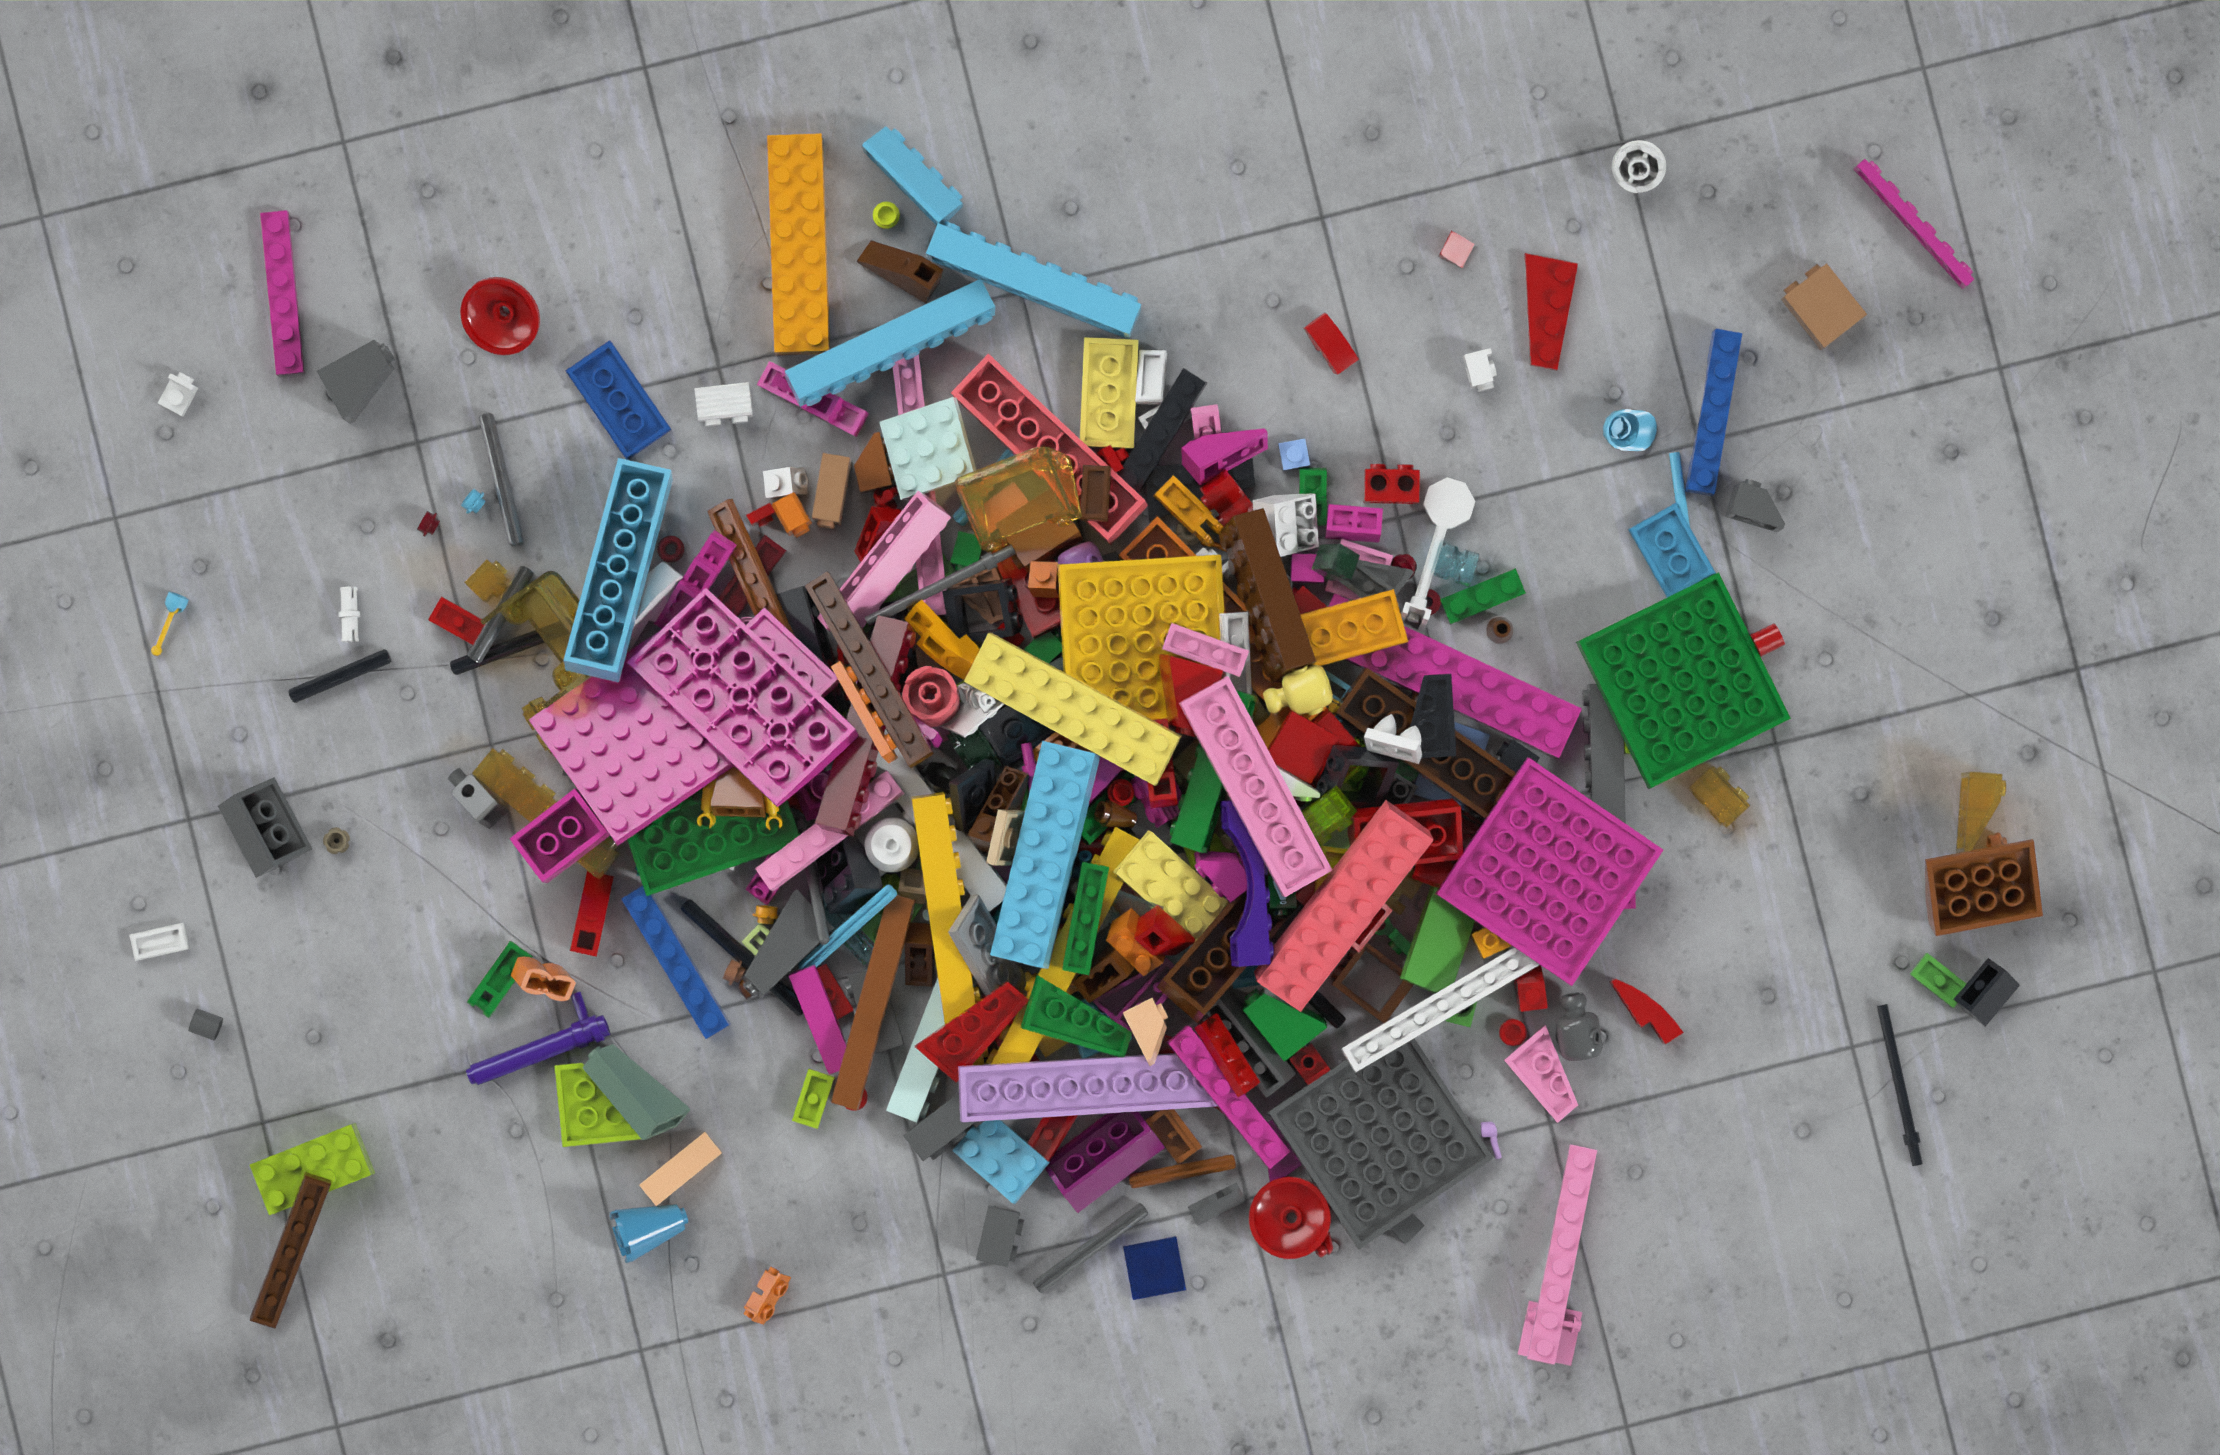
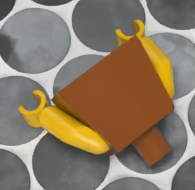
M735 766L703 787L701 801L703 813L697 818L699 826L703 823V816L710 819L709 828H711L716 822L715 816L765 817L766 813H768L766 827L770 830L769 821L773 818L779 821V828L782 827V818L777 814L779 806L776 807Z

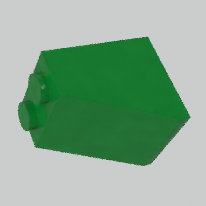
M1256 987L1244 997L1243 1011L1283 1061H1286L1327 1028V1022L1323 1016L1305 1007L1300 1012L1265 987L1260 991Z

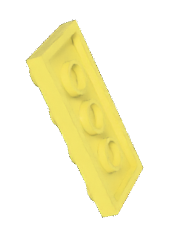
M1084 337L1080 440L1088 447L1105 448L1111 445L1112 448L1124 447L1125 449H1134L1138 340Z
M1149 830L1113 871L1152 908L1157 905L1160 906L1195 938V942L1229 903L1224 897H1220L1207 881Z

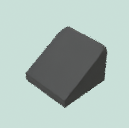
M1412 1213L1390 1229L1406 1245L1425 1225Z

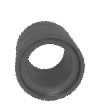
M197 1008L192 1016L188 1031L215 1041L220 1032L223 1018Z

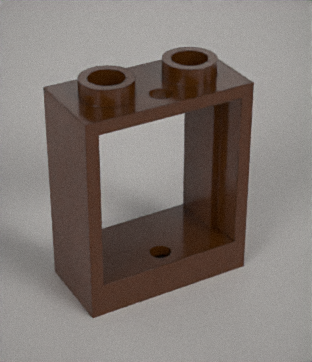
M1367 943L1359 953L1350 949L1347 954L1350 957L1349 961L1345 966L1339 964L1331 975V978L1334 979L1331 985L1384 1024L1413 987V984L1402 980L1379 1011L1344 986L1342 981L1365 951L1401 976L1402 968Z

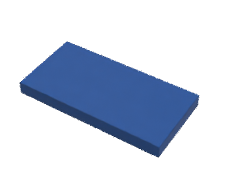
M611 340L565 370L626 460H629L672 430Z

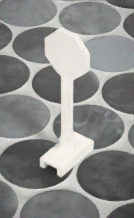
M1448 477L1428 487L1423 507L1432 523L1436 525V529L1416 594L1412 596L1410 603L1405 602L1400 612L1403 622L1405 618L1411 622H1419L1418 631L1423 632L1432 611L1426 608L1427 600L1425 599L1446 531L1469 521L1475 504V500L1466 483Z

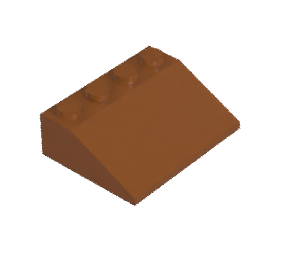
M2030 839L1925 859L1926 907L1928 922L1935 936L2043 916L2034 840Z

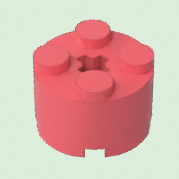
M924 666L916 669L907 677L902 698L912 716L930 727H936L949 722L959 711L960 693L952 676L947 671L932 666ZM932 693L935 699L930 700L927 695Z

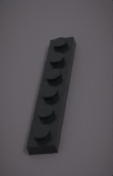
M1186 368L1182 369L1124 463L1123 469L1118 473L1138 494H1140L1208 383Z

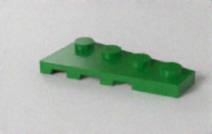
M1036 976L1021 1024L1022 1029L1117 1057H1125L1132 1036L1131 1031L1042 977Z

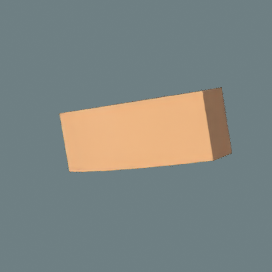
M704 1132L639 1186L657 1206L722 1154V1152L708 1134Z

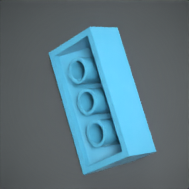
M886 126L862 144L864 153L936 226L938 223L944 225L963 207V203L960 201L963 198L962 195L953 186L948 189L941 182L943 176L933 166L928 169L922 163L925 158L914 147L909 150L903 144L906 139L898 130L894 128L891 131Z

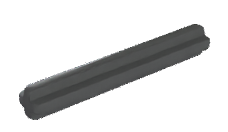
M525 566L518 568L468 652V657L477 663L483 661L533 577L534 573Z

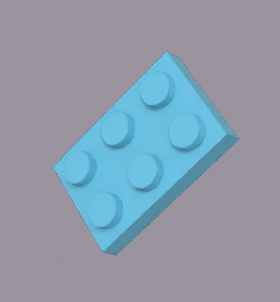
M1002 1120L984 1121L976 1128L972 1126L967 1135L952 1150L1013 1204L1020 1199L1050 1163Z

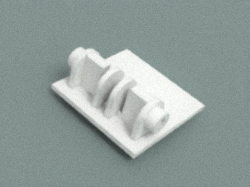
M962 683L957 687L961 700L960 709L949 722L940 727L966 737L973 734L986 719L993 717L1004 703L967 683Z

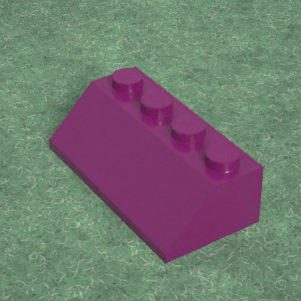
M1138 1111L1107 1113L1056 1151L1048 1166L1045 1167V1170L1066 1200L1079 1213L1165 1147Z

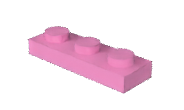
M1171 623L1162 647L1163 650L1221 669L1239 677L1249 653L1247 649Z

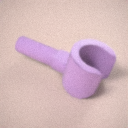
M1481 1122V1137H1490L1495 1159L1502 1158L1497 1142V1128L1493 1122Z

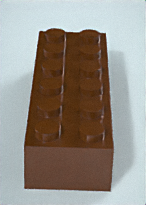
M1264 508L1233 516L1220 531V544L1227 551L1229 570L1236 577L1238 596L1245 603L1249 625L1253 627L1255 633L1254 643L1256 649L1259 652L1261 651L1264 659L1263 669L1265 675L1270 677L1272 684L1282 682L1286 674L1292 672V670L1301 669L1306 665L1311 666L1316 662Z
M1268 870L1267 875H1264V876H1265V880H1266V878H1267L1268 876H1271L1269 870ZM1247 890L1223 909L1157 986L1163 994L1197 1023L1247 967L1232 966L1230 937L1238 927L1243 915ZM1270 915L1272 920V928L1271 930H1268L1269 940L1276 934V932L1289 919V917L1285 919H1275L1272 915Z

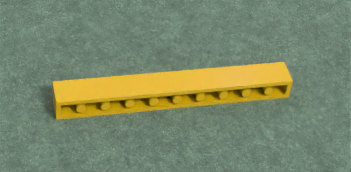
M944 792L912 796L911 799L944 1022L946 1024L980 1000L979 988L973 987V974L948 933L964 907H961L960 896L965 895L963 879L957 880L956 869L961 868L959 852L953 853L952 842L957 841L955 825H949L948 815L953 814L951 798H945ZM988 1048L973 1065H984V1057H989Z
M1115 827L1113 832L1107 830L1101 842V845L1105 846L1100 856L1095 854L1091 861V864L1109 867L1098 931L1124 883L1113 871L1140 841L1138 838ZM1069 903L1062 916L1067 920L1062 929L1058 928L1049 969L1041 968L1038 976L1067 992L1076 975L1074 972L1062 970L1074 904ZM1032 975L1024 989L1028 992L1026 996L1028 999L1036 979ZM1028 1002L1016 1014L1012 1025H1007L1002 1030L999 1039L1003 1040L999 1050L993 1048L986 1061L987 1064L1030 1062L1044 1035L1021 1028Z

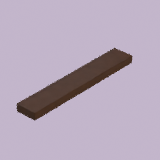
M305 1172L249 1321L276 1329L331 1186V1180Z

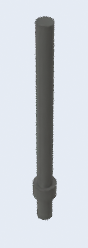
M1012 544L993 554L989 552L981 556V560L866 616L865 619L870 627L876 623L878 615L884 617L895 615L917 604L919 601L925 600L985 569L989 571L997 567V563L1015 555L1016 552Z

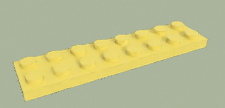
M993 633L987 634L964 680L967 684L1154 786L1160 780L1181 738L1179 734Z

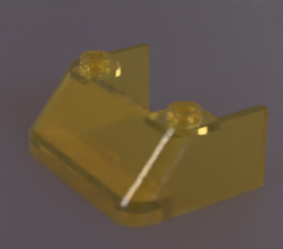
M555 571L545 572L480 620L484 625L499 613H502L505 619L513 625H521L529 620L561 664L554 668L552 672L553 681L560 692L543 704L546 708L589 677L588 675L565 670L563 660L580 600L562 576Z

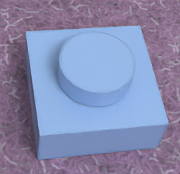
M1305 439L1278 443L1283 471L1310 466Z

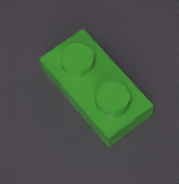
M1928 953L1924 954L1909 974L1951 1008H1954L1957 1004L1953 999L1966 985L1963 980Z

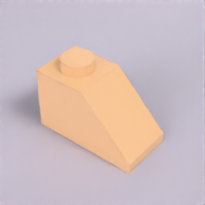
M1153 998L1123 1012L1149 1066L1155 1064L1167 1030L1164 1020L1168 1018L1162 1004L1156 1005Z

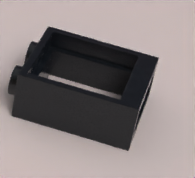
M1012 578L956 585L942 591L948 626L959 639L966 634L972 641L985 640L988 633H993L1003 638L1014 636L1021 632L1023 619L1021 613L1017 610L1018 591L1016 586L1013 585ZM998 590L1005 628L970 633L963 595Z
M1333 745L1316 789L1320 793L1322 800L1337 790L1350 808L1382 806L1399 762L1394 757L1368 751L1366 747ZM1350 765L1369 766L1359 792L1340 790Z

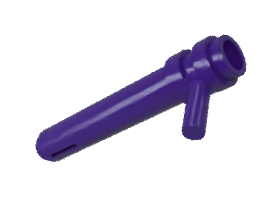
M581 992L573 993L571 999L579 1021L572 1023L569 1028L470 1065V1068L466 1069L468 1079L472 1085L475 1083L480 1085L578 1047L583 1049L590 1046L591 1042L596 1041L599 1043L604 1041L605 1037L611 1035L604 1015L589 1017Z

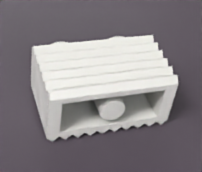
M749 382L695 388L698 421L700 423L704 422L705 427L721 425V420L729 419L732 420V424L748 422V417H754Z

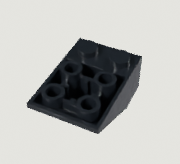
M855 834L853 837L847 836L816 859L818 876L822 882L824 900L827 903L829 914H854L883 889L879 869L870 862L864 846Z

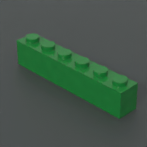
M1236 689L1248 714L1252 717L1258 696ZM1199 742L1195 751V757H1197L1195 767L1190 769L1186 782L1189 785L1186 794H1183L1179 800L1178 809L1180 813L1178 819L1174 820L1170 828V835L1172 836L1170 842L1200 853H1208L1221 813L1220 801H1225L1227 792Z

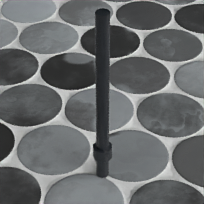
M1888 1004L1879 1005L1877 1010L1905 1134H1903L1905 1146L1908 1145L1912 1166L1922 1165L1923 1162L1918 1144L1921 1140L1919 1131L1916 1132Z

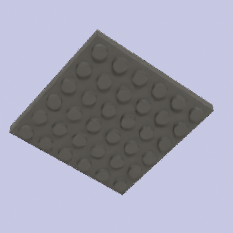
M1415 1038L1356 1073L1346 1059L1267 1112L1315 1186L1328 1202L1329 1207L1357 1249H1361L1493 1159L1490 1151Z

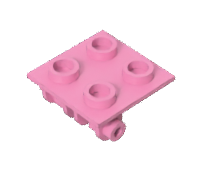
M1528 1302L1518 1350L1519 1355H1528L1538 1302ZM1570 1309L1565 1310L1555 1363L1571 1366L1578 1332H1580L1582 1325V1312Z

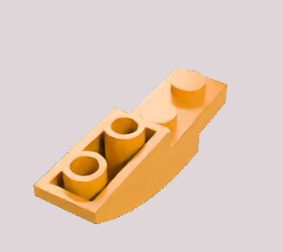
M923 600L919 601L905 617V620L921 636L916 644L939 665L965 680L980 648L966 634L959 639Z

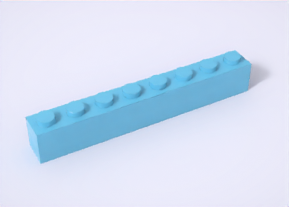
M979 279L785 370L786 381L800 407L805 404L807 406L814 405L822 399V396L828 393L837 394L843 391L846 385L854 381L856 383L865 381L871 376V373L879 369L880 371H886L892 368L898 360L914 358L920 353V350L928 346L929 348H935L942 344L944 339L949 336L957 337L966 333L969 327L977 323L978 325L988 323L993 319L992 316L995 315V305L982 280Z

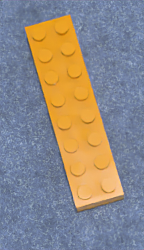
M822 133L767 135L774 353L776 356L821 354L830 350Z

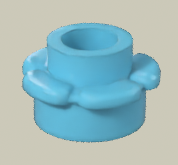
M473 489L466 496L461 506L466 509L467 514L471 511L476 514L485 503V500L482 498L484 492L479 493L476 489Z

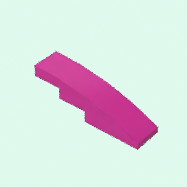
M771 361L768 362L757 383L759 387L857 438L869 415L867 411L831 393L822 396V399L814 405L807 406L805 404L800 407L786 381L785 370L787 369Z
M714 530L699 554L694 558L682 580L678 582L654 624L662 629L703 589L707 588L709 590L737 545Z

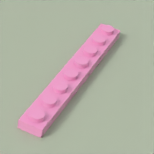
M1569 1145L1527 1355L1528 1360L1555 1365L1597 1150Z

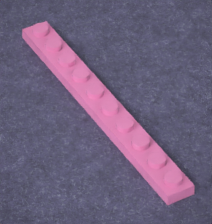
M919 354L909 360L903 358L896 361L893 366L898 415L925 407ZM935 490L924 494L936 502ZM940 532L930 543L929 548L916 561L919 590L945 577ZM942 591L923 600L937 616L946 615Z

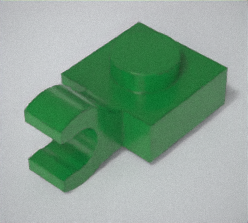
M1387 917L1384 921L1385 927L1382 930H1377L1375 934L1386 935L1391 940L1388 943L1391 949L1397 955L1403 952L1407 956L1411 944L1391 924Z

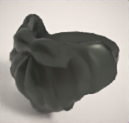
M942 762L927 763L920 771L927 786L933 789L935 793L944 792V794H950L949 782L961 775L954 767L947 766Z

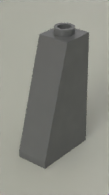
M797 889L788 899L742 978L745 982L743 984L744 988L753 997L758 995L762 998L820 944L812 904ZM826 920L828 934H830L834 927Z

